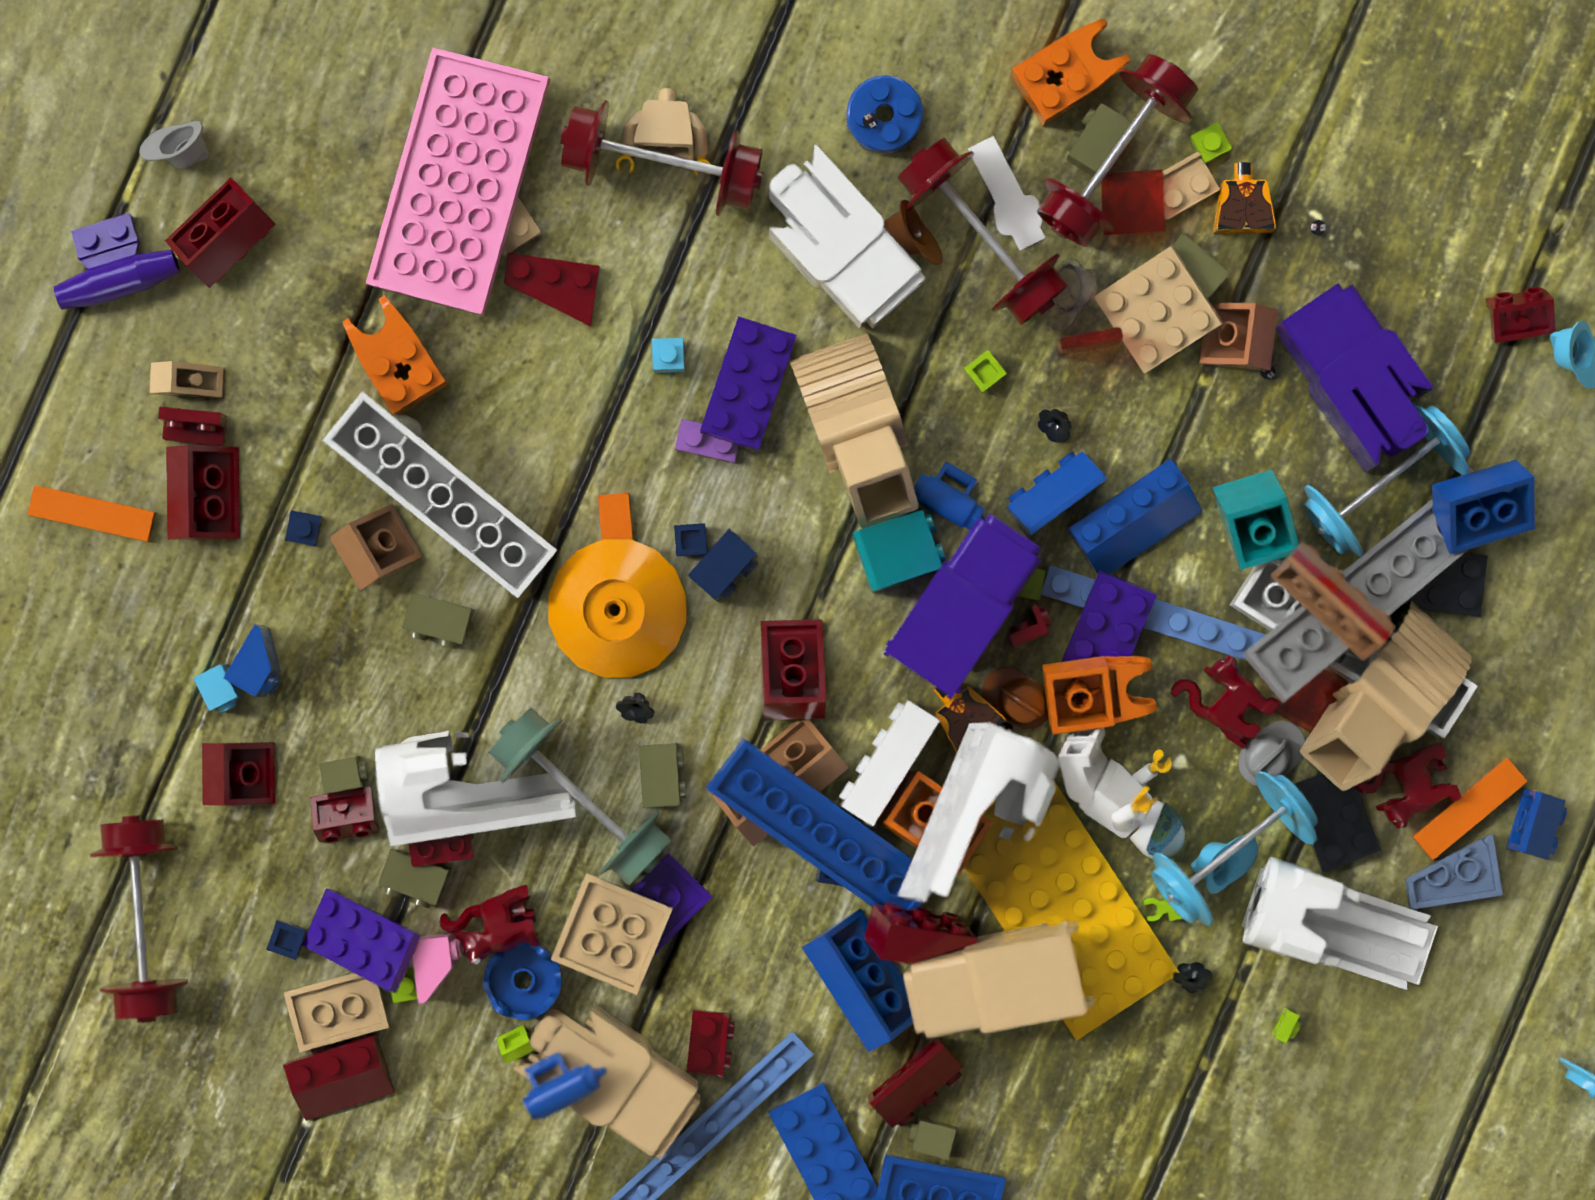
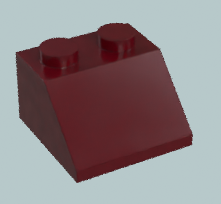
M275 742L202 743L203 805L275 804Z

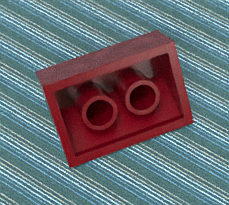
M230 177L165 242L182 262L210 288L215 282L220 281L237 261L243 259L260 239L265 238L276 223Z
M208 445L166 447L168 540L240 539L239 447Z
M377 1033L299 1057L283 1064L292 1096L306 1121L395 1093Z
M938 1036L868 1095L869 1104L892 1128L897 1124L902 1127L915 1116L912 1111L921 1103L924 1107L927 1106L939 1095L936 1090L946 1083L947 1086H950L962 1076L960 1070L963 1068V1065Z

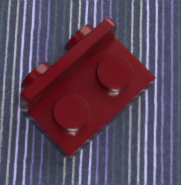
M1531 287L1522 293L1500 292L1495 294L1494 297L1486 298V306L1490 310L1491 334L1494 343L1548 335L1556 332L1554 298L1546 289Z
M159 406L158 419L164 421L162 435L164 440L217 446L224 445L227 415L220 412Z
M1037 604L1027 607L1034 625L1031 626L1030 621H1026L1011 627L1012 634L1006 636L1010 648L1049 633L1047 626L1051 625L1045 608L1039 609Z
M371 786L310 797L312 827L319 842L331 844L337 843L344 838H366L373 833L379 832Z
M474 833L408 843L411 865L417 867L473 858L472 839H474Z
M693 1009L686 1072L711 1074L723 1078L724 1070L730 1071L732 1052H727L726 1046L727 1039L733 1040L735 1021L729 1020L730 1013Z

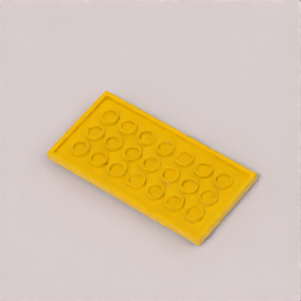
M1054 781L1056 789L1040 826H1035L1036 822L1028 818L1024 825H1018L994 815L995 797L982 813L983 816L993 823L965 865L964 870L1004 931L1043 923L1055 926L1060 925L1062 921L1069 920V923L1078 922L1079 927L1077 931L1068 934H1070L1083 996H1094L1096 1002L1094 1006L1086 1008V1014L1062 1018L1077 1041L1172 979L1174 972H1180ZM1004 826L1014 829L1009 840L998 837ZM1033 828L1036 831L1031 839L1027 841L1024 837Z

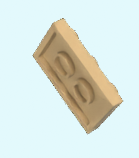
M355 973L283 992L299 1052L391 1027L380 986Z

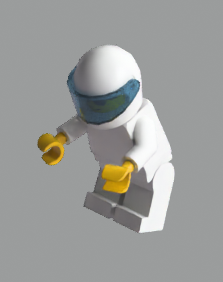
M1105 728L1070 732L1058 756L1068 796L1073 801L1079 803L1078 807L1084 813L1119 837L1126 838L1129 835L1131 841L1145 856L1153 859L1152 857L1155 852L1162 853L1167 858L1174 856L1184 844V817L1167 802L1163 804L1158 801L1157 797L1152 799L1151 795L1147 792L1150 788L1146 786L1150 780L1158 775V772L1166 773L1171 769V758L1169 757L1165 762L1159 763L1158 761L1162 759L1164 753L1163 750H1156L1153 754L1154 762L1152 764L1148 763L1133 775H1130L1121 764L1116 763L1112 758L1108 761L1106 755L1101 751L1100 745L1106 734Z

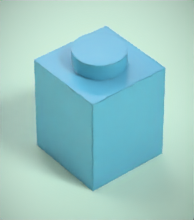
M683 338L652 339L654 373L685 372Z
M219 664L193 678L209 711L219 710L220 714L236 707L235 701L242 698L238 687L223 678L228 671L226 664Z

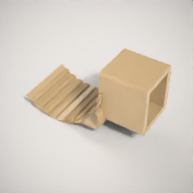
M865 333L789 360L818 436L828 471L832 473L840 470L860 527L866 528L917 510L919 505L910 472L900 449L908 446L903 424L868 334Z
M1412 600L1408 615L1393 639L1389 641L1385 649L1368 666L1359 680L1352 684H1347L1338 692L1336 691L1332 694L1338 701L1328 706L1300 749V753L1340 790L1345 791L1381 773L1396 748L1401 746L1402 743H1410L1422 736L1432 719L1447 704L1451 696L1454 695L1470 668L1472 656Z

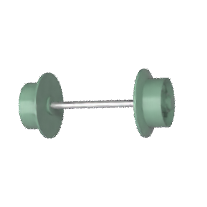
M532 707L516 722L511 719L500 730L501 738L488 752L505 768L500 781L504 783L525 762L533 758L622 842L617 847V853L603 866L598 874L601 875L613 870L628 885L643 870L649 874L661 861L657 855L671 841L655 825L660 811L657 810L636 832L633 830L628 836L538 751L543 746L545 740L559 726L562 719L558 718L547 723Z

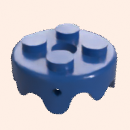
M888 75L875 76L865 80L851 94L846 111L847 128L863 149L869 152L894 155L901 152L915 140L920 132L923 121L922 102L915 89L905 80ZM888 106L893 110L894 116L890 121L882 122L878 119L877 126L872 129L866 128L863 125V117L868 113L876 115L879 107Z
M522 943L507 952H496L490 958L486 966L483 986L496 1012L514 1019L529 1020L543 1014L552 1007L560 994L562 973L559 963L551 960L553 954L547 948L541 945L532 946L529 943ZM526 971L531 975L532 984L530 987L523 989L516 985L515 976L518 972Z

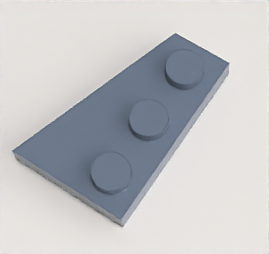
M1489 834L1404 878L1409 909L1413 910L1502 896L1503 892L1493 834Z

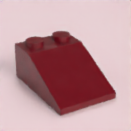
M822 619L761 621L763 720L825 719L827 701Z

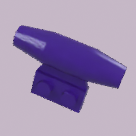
M130 213L71 231L78 259L87 270L55 285L54 294L62 310L99 305L147 290L179 274L180 268L172 249L137 254L140 242L133 217Z

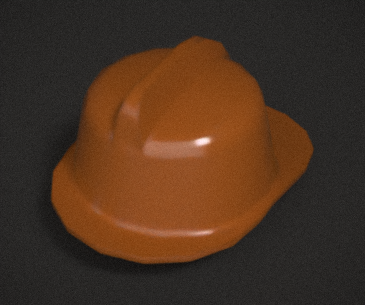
M906 199L900 201L899 211L884 221V228L908 255L921 253L930 263L935 265L941 264L943 257L937 241L920 219L916 209L908 210L906 208L909 201Z
M1012 667L998 668L986 677L982 686L983 698L1001 713L1008 722L1022 729H1034L1043 725L1048 720L1045 687Z

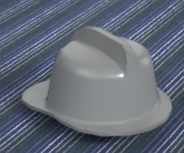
M199 121L162 128L146 138L139 151L141 157L147 161L166 160L174 167L180 169L187 168L209 157L206 143L201 135L203 126Z
M1286 721L1272 722L1264 727L1240 752L1238 764L1244 779L1257 786L1255 776L1259 771L1266 772L1272 777L1276 774L1287 775L1303 758L1300 749L1305 743V737L1300 728Z

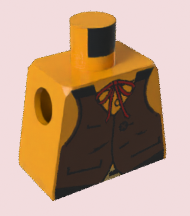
M1235 163L1234 180H1224L1220 185L1213 234L1272 233L1276 229V223L1267 180H1253V163Z
M969 685L959 694L956 693L951 700L947 698L948 694L936 687L933 690L944 703L935 714L956 752L959 750L969 723H992L999 726L1006 720L1001 713Z

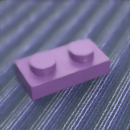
M681 419L675 450L735 463L739 445L700 433L702 423Z

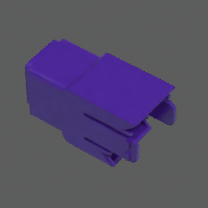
M1337 283L1287 317L1276 327V331L1280 335L1278 339L1309 381L1311 397L1364 473L1378 465L1381 449L1386 455L1395 456L1426 436L1428 426L1407 396L1420 398L1432 390L1433 386L1398 336L1393 331L1382 327L1353 284L1343 290L1341 285Z
M988 514L984 521L978 518L950 561H945L895 636L887 642L884 655L887 657L890 655L948 694L947 698L951 700L956 693L959 694L962 688L960 686L1013 610L1014 606L1012 604L1041 563V559L1037 557L1041 548L991 514Z

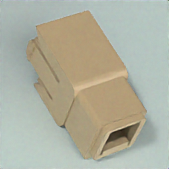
M1069 920L1062 921L1060 925L1055 926L1043 923L977 937L976 944L910 964L904 972V982L916 1033L925 1032L927 1038H933L980 1029L981 1032H993L1086 1014V1008L1094 1006L1096 1001L1094 996H1083L1070 934H1068L1077 931L1079 927L1078 922L1069 923Z
M593 1003L590 1012L592 1021L589 1019L586 1021V1024L593 1028L594 1033L556 1008L549 1009L536 1026L530 1039L531 1046L539 1054H530L529 1056L517 1059L513 1069L529 1080L525 1068L557 1052L561 1053L568 1070L577 1066L582 1067L586 1064H590L593 1069L606 1068V1074L599 1080L601 1087L593 1091L592 1095L569 1106V1108L596 1126L606 1125L649 1156L654 1155L661 1159L700 1103V1094L696 1092L698 1090V1081L652 1050V1045L647 1038L596 1003ZM559 1065L536 1077V1080L540 1086L563 1074V1071Z

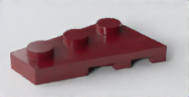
M508 253L504 278L505 285L592 327L600 266Z

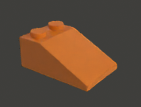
M909 770L876 823L917 849L943 787L921 772ZM982 814L975 826L956 872L957 874L962 872L993 823Z

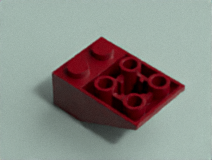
M885 902L884 905L873 904L864 937L881 960L913 964L973 945L978 940L969 930L970 927L965 925L960 920V916L954 913L942 912V915L931 914L930 910L921 907L907 910L903 909L901 905L892 902Z

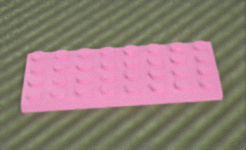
M432 47L367 276V285L474 314L485 315L551 79L549 77Z

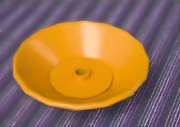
M602 539L577 550L558 569L548 594V623L559 649L579 668L603 678H633L658 667L677 647L687 622L686 592L676 569L656 549L631 539ZM612 604H617L620 607V613L616 616L610 613L609 609Z

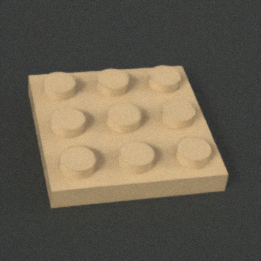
M1173 245L1094 296L1144 374L1223 323Z
M586 873L551 960L638 995L673 908Z

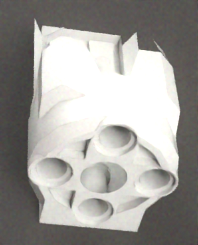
M969 723L898 896L907 900L926 902L930 890L947 896L978 819L995 797L994 815L1018 825H1024L1028 818L1036 822L1035 826H1040L1056 789L1054 779L1060 767L1059 759L1056 755L1041 744L1011 733L992 723ZM1004 826L998 837L1009 840L1014 829ZM1031 828L1024 839L1029 841L1036 830Z
M449 731L408 737L399 744L386 745L375 749L379 801L387 827L390 846L576 817L577 799L549 773L508 779L504 783L495 781L472 784L449 780L446 753L453 750ZM455 732L457 737L469 738L468 733ZM465 753L452 754L453 765L466 764Z
M1270 857L1264 869L1260 868L1241 925L1244 927L1243 943L1314 964L1322 962L1324 965L1336 966L1406 990L1407 981L1419 985L1438 928L1436 925L1427 923L1431 917L1430 915L1343 886L1342 883L1316 874L1310 869L1274 857Z

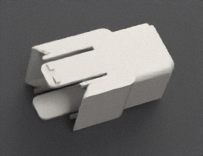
M815 144L812 165L808 161L804 163L812 173V177L806 171L803 172L798 166L788 165L770 182L769 199L785 216L786 222L792 228L788 226L786 228L771 227L769 238L810 284L816 288L823 289L859 329L866 323L873 329L922 285L926 277L921 272V268L886 231L881 215Z

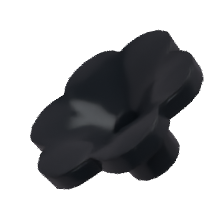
M1044 409L1039 413L1040 421L1038 422V428L1046 433L1049 440L1065 442L1070 438L1069 430L1072 428V424L1065 412L1058 409H1052L1051 411Z
M641 693L625 696L622 701H618L616 704V709L621 712L622 718L628 721L634 720L637 723L644 724L648 719L653 718L655 711L649 707V702L645 700V696Z
M1198 962L1179 964L1177 969L1180 973L1174 972L1173 980L1181 984V987L1189 993H1195L1198 989L1207 988L1208 982L1212 979V972L1205 969L1204 965Z

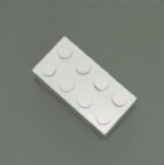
M906 700L904 705L900 702L897 703L888 717L893 720L887 731L881 728L872 743L876 746L871 757L864 755L856 768V771L860 773L854 784L848 781L839 795L843 799L841 803L843 808L874 826L940 721L909 700Z

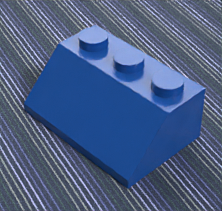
M1073 451L1058 461L1061 466L1052 474L1048 469L1033 479L1036 485L1026 492L1022 487L1008 497L1011 503L1006 509L1027 537L1107 480L1105 475L1083 451L1078 455H1075Z
M1517 460L1432 484L1433 513L1450 554L1535 529L1534 476Z

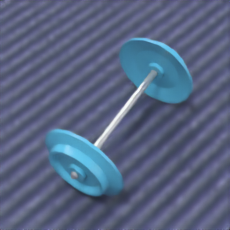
M1412 403L1428 426L1425 438L1429 442L1340 512H1337L1312 486L1306 485L1304 487L1308 498L1303 504L1306 515L1318 530V534H1321L1339 554L1350 551L1357 557L1363 556V550L1343 518L1433 448L1454 470L1462 475L1469 473L1466 459L1470 456V450L1467 443L1451 421L1433 405L1424 409L1417 403Z
M1262 771L1256 774L1257 786L1266 802L1275 812L1190 879L1162 853H1154L1152 858L1156 869L1151 874L1153 881L1165 900L1184 920L1189 923L1198 920L1204 925H1212L1214 921L1212 914L1194 885L1276 820L1280 819L1303 842L1311 845L1316 842L1317 836L1314 829L1318 823L1316 814L1304 795L1284 776L1276 774L1272 777Z

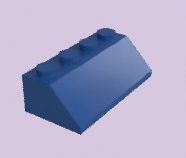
M1169 459L1066 529V531L1096 575L1099 570L1111 574L1201 513L1202 509L1189 483L1174 461Z
M858 909L805 944L802 949L867 1051L870 1052L892 1041L914 1022L904 976L895 962L881 960L866 942L864 937L869 921L862 910Z

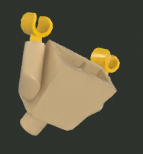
M661 89L658 92V100L645 101L642 110L636 111L624 125L621 144L693 160L694 155L697 157L698 162L710 164L706 160V155L708 154L706 129L698 116L689 112L688 103L676 101L677 93L673 89ZM623 154L616 162L617 170L621 171V164L627 159L631 163L629 172L633 173L636 169L635 160L631 155ZM693 170V173L698 176V172Z

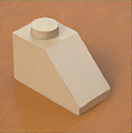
M176 361L151 363L149 393L181 397L222 398L224 367Z

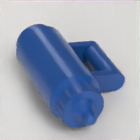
M945 461L936 477L932 474L930 476L924 473L921 474L914 486L918 503L961 528L965 527L968 530H971L978 518L983 521L985 520L983 516L985 509L978 505L976 500L968 496L978 479ZM945 474L967 487L966 491L962 493L940 480L942 475Z
M557 1052L525 1068L534 1089L528 1091L529 1095L523 1097V1102L533 1121L538 1118L543 1120L592 1095L593 1091L601 1087L599 1080L606 1074L607 1070L604 1067L593 1069L590 1064L568 1070L561 1053ZM560 1065L563 1074L539 1086L536 1077Z

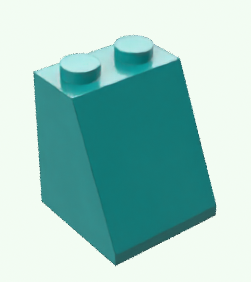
M1272 469L1212 487L1221 520L1240 570L1287 557L1299 545L1287 497Z
M919 510L852 533L872 593L938 571L941 568V562L946 561L941 544L935 545L931 533L936 532L930 514L925 516L924 511Z

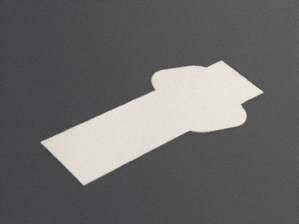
M992 136L968 148L969 152H974L972 158L996 203L994 215L997 230L1003 235H1012L1019 250L1046 238L1040 228L1042 218L1037 214V210L1040 207L1039 201L1032 195L1024 196L995 137Z

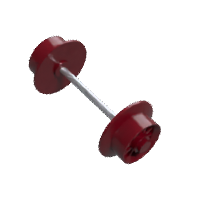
M1148 54L1136 72L1122 69L1119 73L1122 81L1146 103L1081 195L1056 180L1044 178L1043 184L1049 194L1038 208L1037 214L1061 238H1068L1078 245L1087 247L1099 229L1109 232L1115 230L1114 223L1088 199L1153 108L1184 124L1191 123L1192 116L1186 107L1197 93V85L1177 65L1156 55Z
M604 100L598 111L574 106L568 126H564L560 144L563 145L561 166L584 172L585 183L588 186L593 181L601 150L605 149L721 176L716 205L717 216L721 214L726 205L749 210L755 189L760 190L764 172L759 171L763 149L740 144L739 132L737 130L733 133L724 165L720 167L604 140L609 101Z
M946 138L940 139L927 150L923 147L911 157L912 163L898 176L899 181L912 195L906 208L910 210L941 188L1019 281L991 310L995 312L1007 308L1020 325L1027 322L1038 312L1041 316L1044 315L1056 304L1053 299L1068 286L1067 282L1054 268L1060 257L1059 253L1052 256L1034 271L1025 275L948 183L974 156V152L970 151L959 155Z
M141 815L123 816L121 823L100 825L102 848L90 853V857H130L139 981L104 986L100 988V992L113 995L115 1019H137V1023L156 1021L157 1016L178 1013L176 989L188 984V980H148L139 856H146L147 853L178 850V846L165 843L163 819L141 821Z

